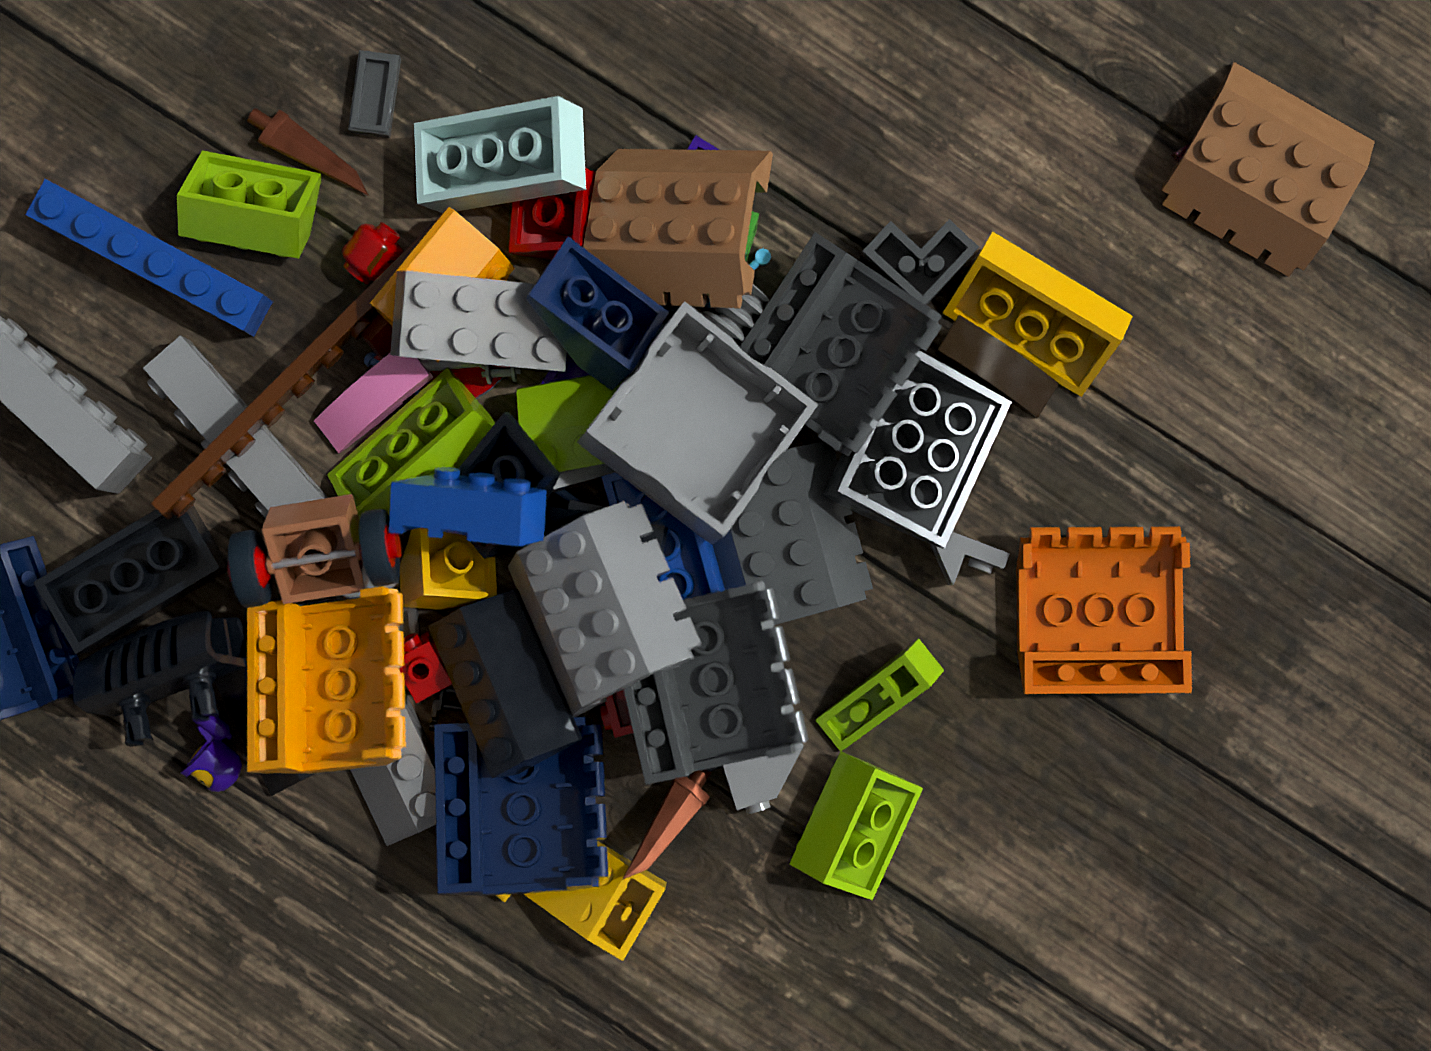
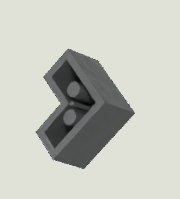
M949 219L920 249L890 221L862 251L859 260L927 305L979 249V246Z

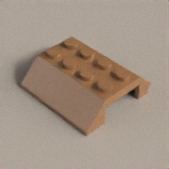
M1233 62L1213 96L1214 102L1180 162L1173 167L1161 188L1162 191L1167 193L1162 205L1186 219L1193 209L1199 211L1193 223L1221 239L1231 229L1234 231L1229 240L1231 245L1258 259L1264 249L1268 250L1269 254L1264 263L1289 277L1296 267L1304 271L1330 236L1368 168L1375 141Z
M617 149L596 171L583 248L659 305H667L668 292H670L672 306H681L685 301L691 307H705L707 294H709L711 307L740 308L742 305V295H751L755 273L744 260L754 194L767 193L773 153L771 151Z

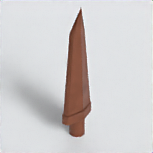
M257 108L250 113L247 122L263 131L258 138V143L368 195L357 171L289 118L288 114L279 110L271 118Z
M706 769L694 771L689 778L684 776L671 781L672 784L623 879L648 870L699 809L705 806L710 796L702 787L711 775L710 771L707 772Z

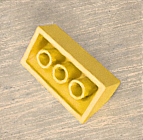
M993 231L943 311V314L954 321L961 315L1032 362L1060 385L1080 397L1083 396L1122 342L1133 317L1131 314Z

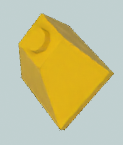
M427 528L411 530L399 571L403 607L436 610L463 607L497 595L495 556L484 559L472 543L467 541V537L464 535L443 532L442 538L428 537Z

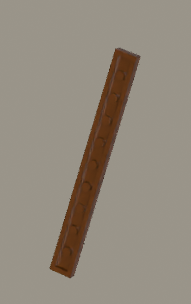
M441 215L151 502L167 520L174 514L178 518L185 514L196 501L193 495L204 484L207 487L215 484L226 471L223 465L234 454L238 458L244 455L256 441L253 435L263 425L268 428L274 425L285 413V409L282 406L293 395L296 398L303 396L315 382L312 376L322 366L326 369L332 367L344 353L341 347L351 337L355 340L362 337L360 334L372 323L370 319L378 312L370 302Z

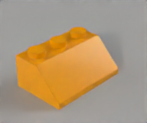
M448 207L370 304L393 327L397 271H416L507 281L515 268L497 246L454 209Z

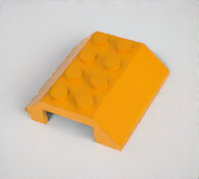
M384 586L360 589V598L305 606L294 603L283 604L282 600L269 602L263 606L247 607V772L320 773L383 766L401 758V749L406 747L405 717L400 716V711L405 708L404 674L399 673V668L404 666L403 632L399 631L398 626L403 624V594L398 593V589H390Z

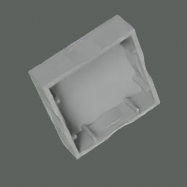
M684 301L642 355L634 370L624 379L577 443L712 545L726 535L758 490L768 467L779 455L786 451L818 404L773 369L749 357L729 335Z

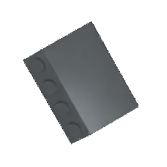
M918 351L916 355L921 359L903 386L896 384L893 391L897 395L879 422L874 419L872 420L870 426L873 428V431L859 452L855 453L852 451L849 456L841 454L823 496L857 514L939 548H945L1012 401L927 354Z

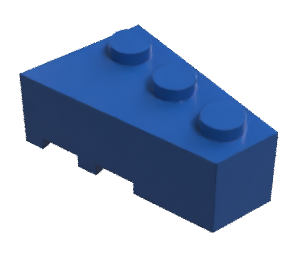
M438 467L435 468V473L431 475L391 482L389 533L403 534L404 531L427 528L428 537L442 538L443 532L467 536V541L523 546L543 541L546 490L531 488L530 481L506 479L502 483L494 481L495 475L471 473L467 477L460 475V469Z

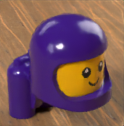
M209 716V721L195 722L197 724L196 729L205 741L180 771V774L186 778L189 775L193 776L208 787L207 789L211 792H221L231 787L241 774L242 763L240 756L222 741L225 738L228 740L232 738L229 725L219 717Z

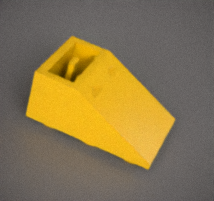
M597 841V846H605ZM607 847L608 877L599 878V887L563 892L524 894L586 940L623 961L665 891L667 882L647 870L623 879L631 861Z

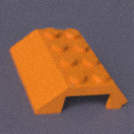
M1180 526L1150 527L1149 537H1144L1143 527H1109L1107 537H1102L1101 527H1067L1066 537H1061L1060 527H1030L1029 538H1020L1016 568L1017 653L1024 694L1192 693L1191 651H1184L1183 568H1190V543H1187L1186 537H1181Z

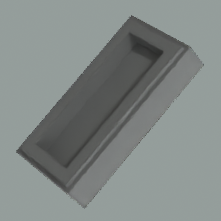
M359 50L348 126L350 133L391 137L401 57L399 55Z

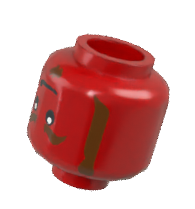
M380 222L377 227L368 223L360 225L342 249V255L346 261L343 264L344 268L355 278L369 285L403 253L402 248L397 243L400 235L383 222Z

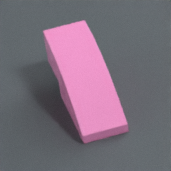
M389 353L346 389L314 422L336 451L341 453L404 405V400L434 377L419 358L399 357Z

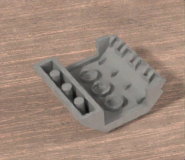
M625 501L584 515L545 536L543 541L532 543L517 551L508 565L512 579L524 602L573 717L607 702L606 697L656 672L673 669L694 659L691 650L702 645L690 617L677 622L674 619V615L686 610L674 579L670 578L659 582L657 579L658 576L670 571L657 539L642 544L640 538L653 533L642 504L630 508L629 504H625Z

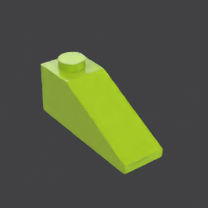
M918 638L816 719V722L839 751H843L930 688L944 672V669Z

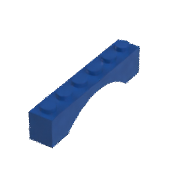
M47 179L43 181L25 214L47 228L126 268L253 337L273 303L272 300L260 292Z

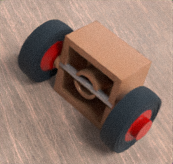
M353 494L270 507L262 527L266 546L261 535L256 530L237 532L230 537L228 545V574L238 601L243 607H257L268 604L272 593V574H275L283 604L360 592V589H366L369 581L375 587L397 583L400 571L399 558H401L402 550L398 533H389L390 516L385 509L366 511L361 514L359 520Z

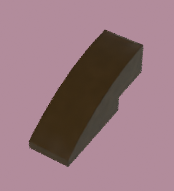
M961 315L955 319L935 352L939 357L969 374L967 377L1012 401L1013 405L1036 419L1059 384L1018 352Z

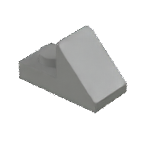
M952 532L945 548H939L930 544L949 586L954 585L964 557L970 559L969 567L991 574L993 568L998 570L1005 568L1010 554Z

